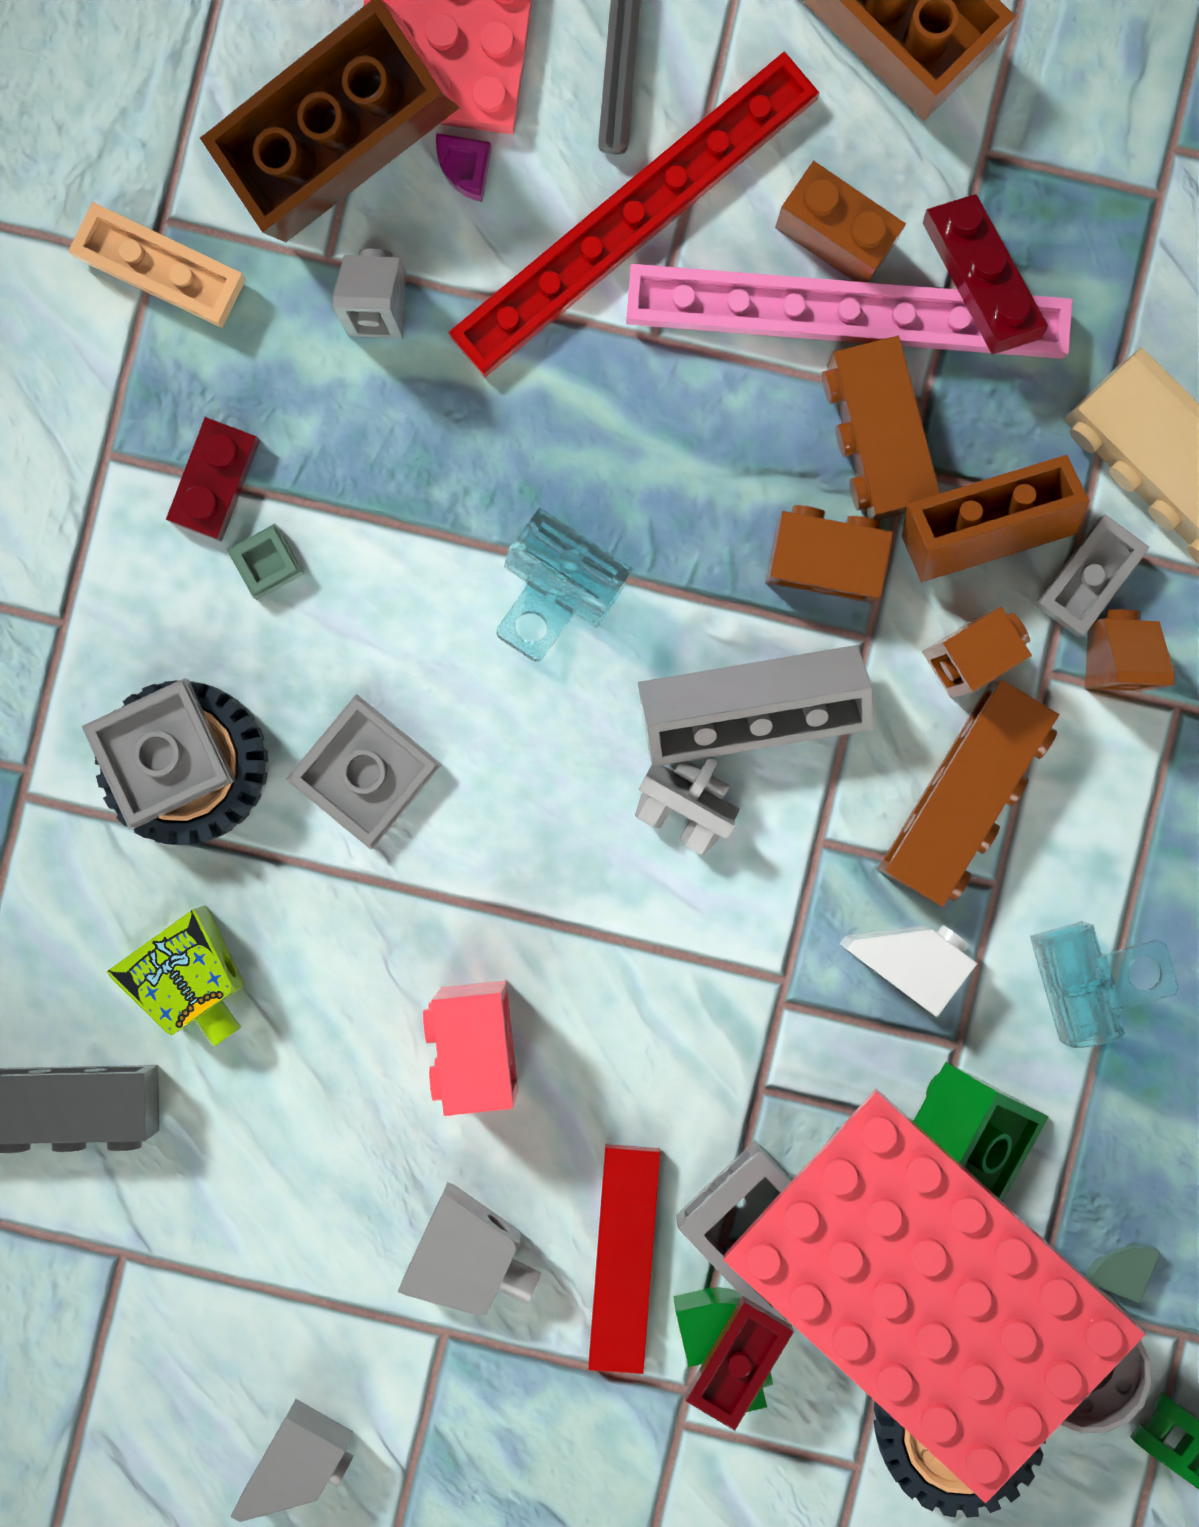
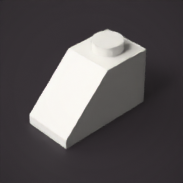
M919 925L846 935L839 944L935 1017L941 1013L977 965L974 960L964 954L970 945L944 925L941 926L938 932Z

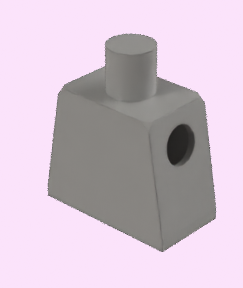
M447 1182L404 1274L398 1292L409 1297L479 1316H486L498 1290L527 1304L536 1288L541 1272L513 1259L521 1236V1232L516 1227L456 1185Z

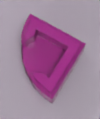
M436 133L437 156L442 172L448 182L462 195L475 201L483 202L492 150L491 142Z

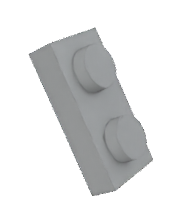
M1105 514L1099 517L1034 605L1076 637H1082L1150 547Z

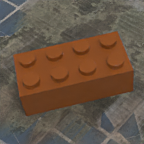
M802 0L923 121L1002 44L1016 18L1000 0Z

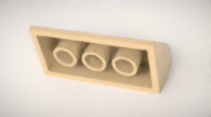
M1141 347L1110 372L1063 420L1071 427L1069 432L1077 445L1088 453L1093 454L1096 452L1111 467L1109 474L1112 479L1128 492L1135 491L1150 506L1148 512L1158 525L1168 531L1175 530L1189 544L1187 551L1199 564V403Z

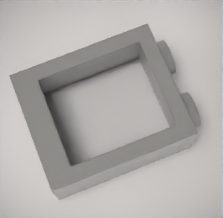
M754 1140L676 1214L678 1229L741 1296L748 1298L787 1321L782 1314L723 1261L726 1252L707 1233L764 1177L780 1193L793 1180L760 1144Z

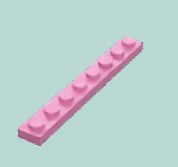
M631 264L626 325L854 343H870L899 335L901 345L905 347L991 353L957 289ZM1032 295L1048 324L1043 339L997 354L1063 359L1069 354L1073 299Z

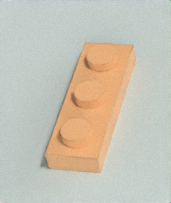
M94 202L91 203L68 250L74 258L220 328H223L246 281L241 272Z

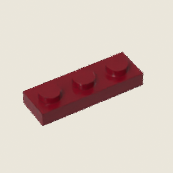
M977 194L926 209L922 223L991 354L994 355L1043 339L1048 324Z

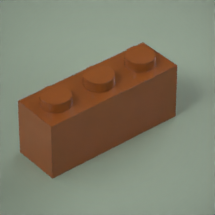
M899 335L833 352L827 363L828 370L822 372V383L828 403H837L842 424L836 425V437L841 455L843 457H851L856 477L850 478L849 485L856 510H864L866 517L881 520L906 513L908 503L940 494Z
M1066 454L908 503L901 537L922 583L1076 535L1089 504V499Z

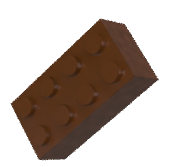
M371 0L201 136L200 140L262 233L283 242H288L460 107L398 13L384 0Z

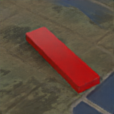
M605 1144L588 1370L644 1374L660 1148Z

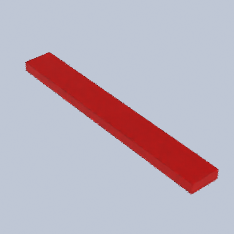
M785 51L782 52L448 332L449 337L485 379L818 100L820 92Z

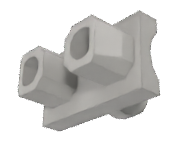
M709 757L706 758L701 768L688 761L679 762L675 771L664 765L656 767L651 765L638 789L642 794L635 816L652 827L661 828L671 809L690 819L680 840L685 846L701 855H705L720 837L727 840L735 826L734 821L740 809L723 800L730 785L712 775L719 761Z

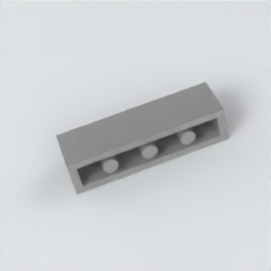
M858 645L638 682L643 724L652 767L874 730L873 687Z

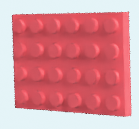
M877 1088L732 1245L723 1258L726 1264L985 1503L992 1498L1146 1335L1143 1328Z

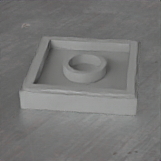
M189 679L179 680L81 726L129 829H135L236 781Z
M356 694L286 780L371 850L378 844L443 764Z

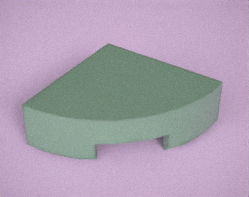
M1127 1244L1126 1247H1121L1104 1257L1100 1256L1088 1268L1085 1277L1099 1288L1141 1304L1160 1251L1146 1244Z

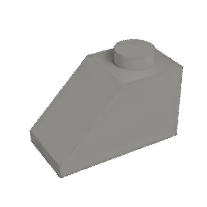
M363 249L359 251V256H343L333 293L332 308L348 336L403 339L406 273L401 259L392 257L391 252L381 249Z
M295 1399L243 1490L230 1517L242 1522L317 1501L326 1484L329 1482L337 1487L348 1469L354 1455L347 1452L346 1448L353 1431Z

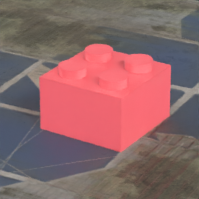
M507 980L441 987L431 1002H429L428 1009L423 1010L426 1043H436L437 1050L434 1066L429 1067L432 1100H442L443 1116L513 1109L518 1092Z

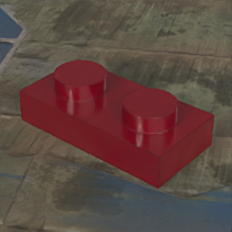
M204 417L165 520L222 542L260 439L250 433Z
M742 1296L684 1394L685 1402L736 1431L794 1333L792 1325Z

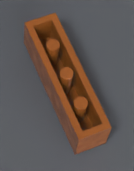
M1002 679L990 682L877 870L933 904L944 907L948 899L953 902L956 901L969 883L971 873L966 871L976 852L984 854L994 842L1000 826L994 822L1005 804L1010 807L1013 806L1024 792L1029 779L1023 774L1034 756L1041 759L1053 744L1057 731L1052 726L1060 714Z

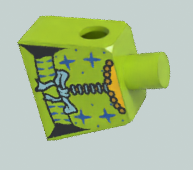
M206 905L192 909L106 971L110 978L171 1036L195 1021L213 1047H215L241 1028V1025L223 1000L244 986V981Z

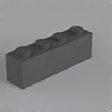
M158 1065L0 1068V1153L28 1151L31 1149V1144L51 1143L52 1151L73 1152L86 1149V1143L107 1142L108 1150L128 1151L141 1148L142 1141L148 1140L159 1131Z

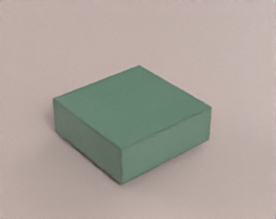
M276 524L227 549L249 592L256 600L304 574L279 526Z

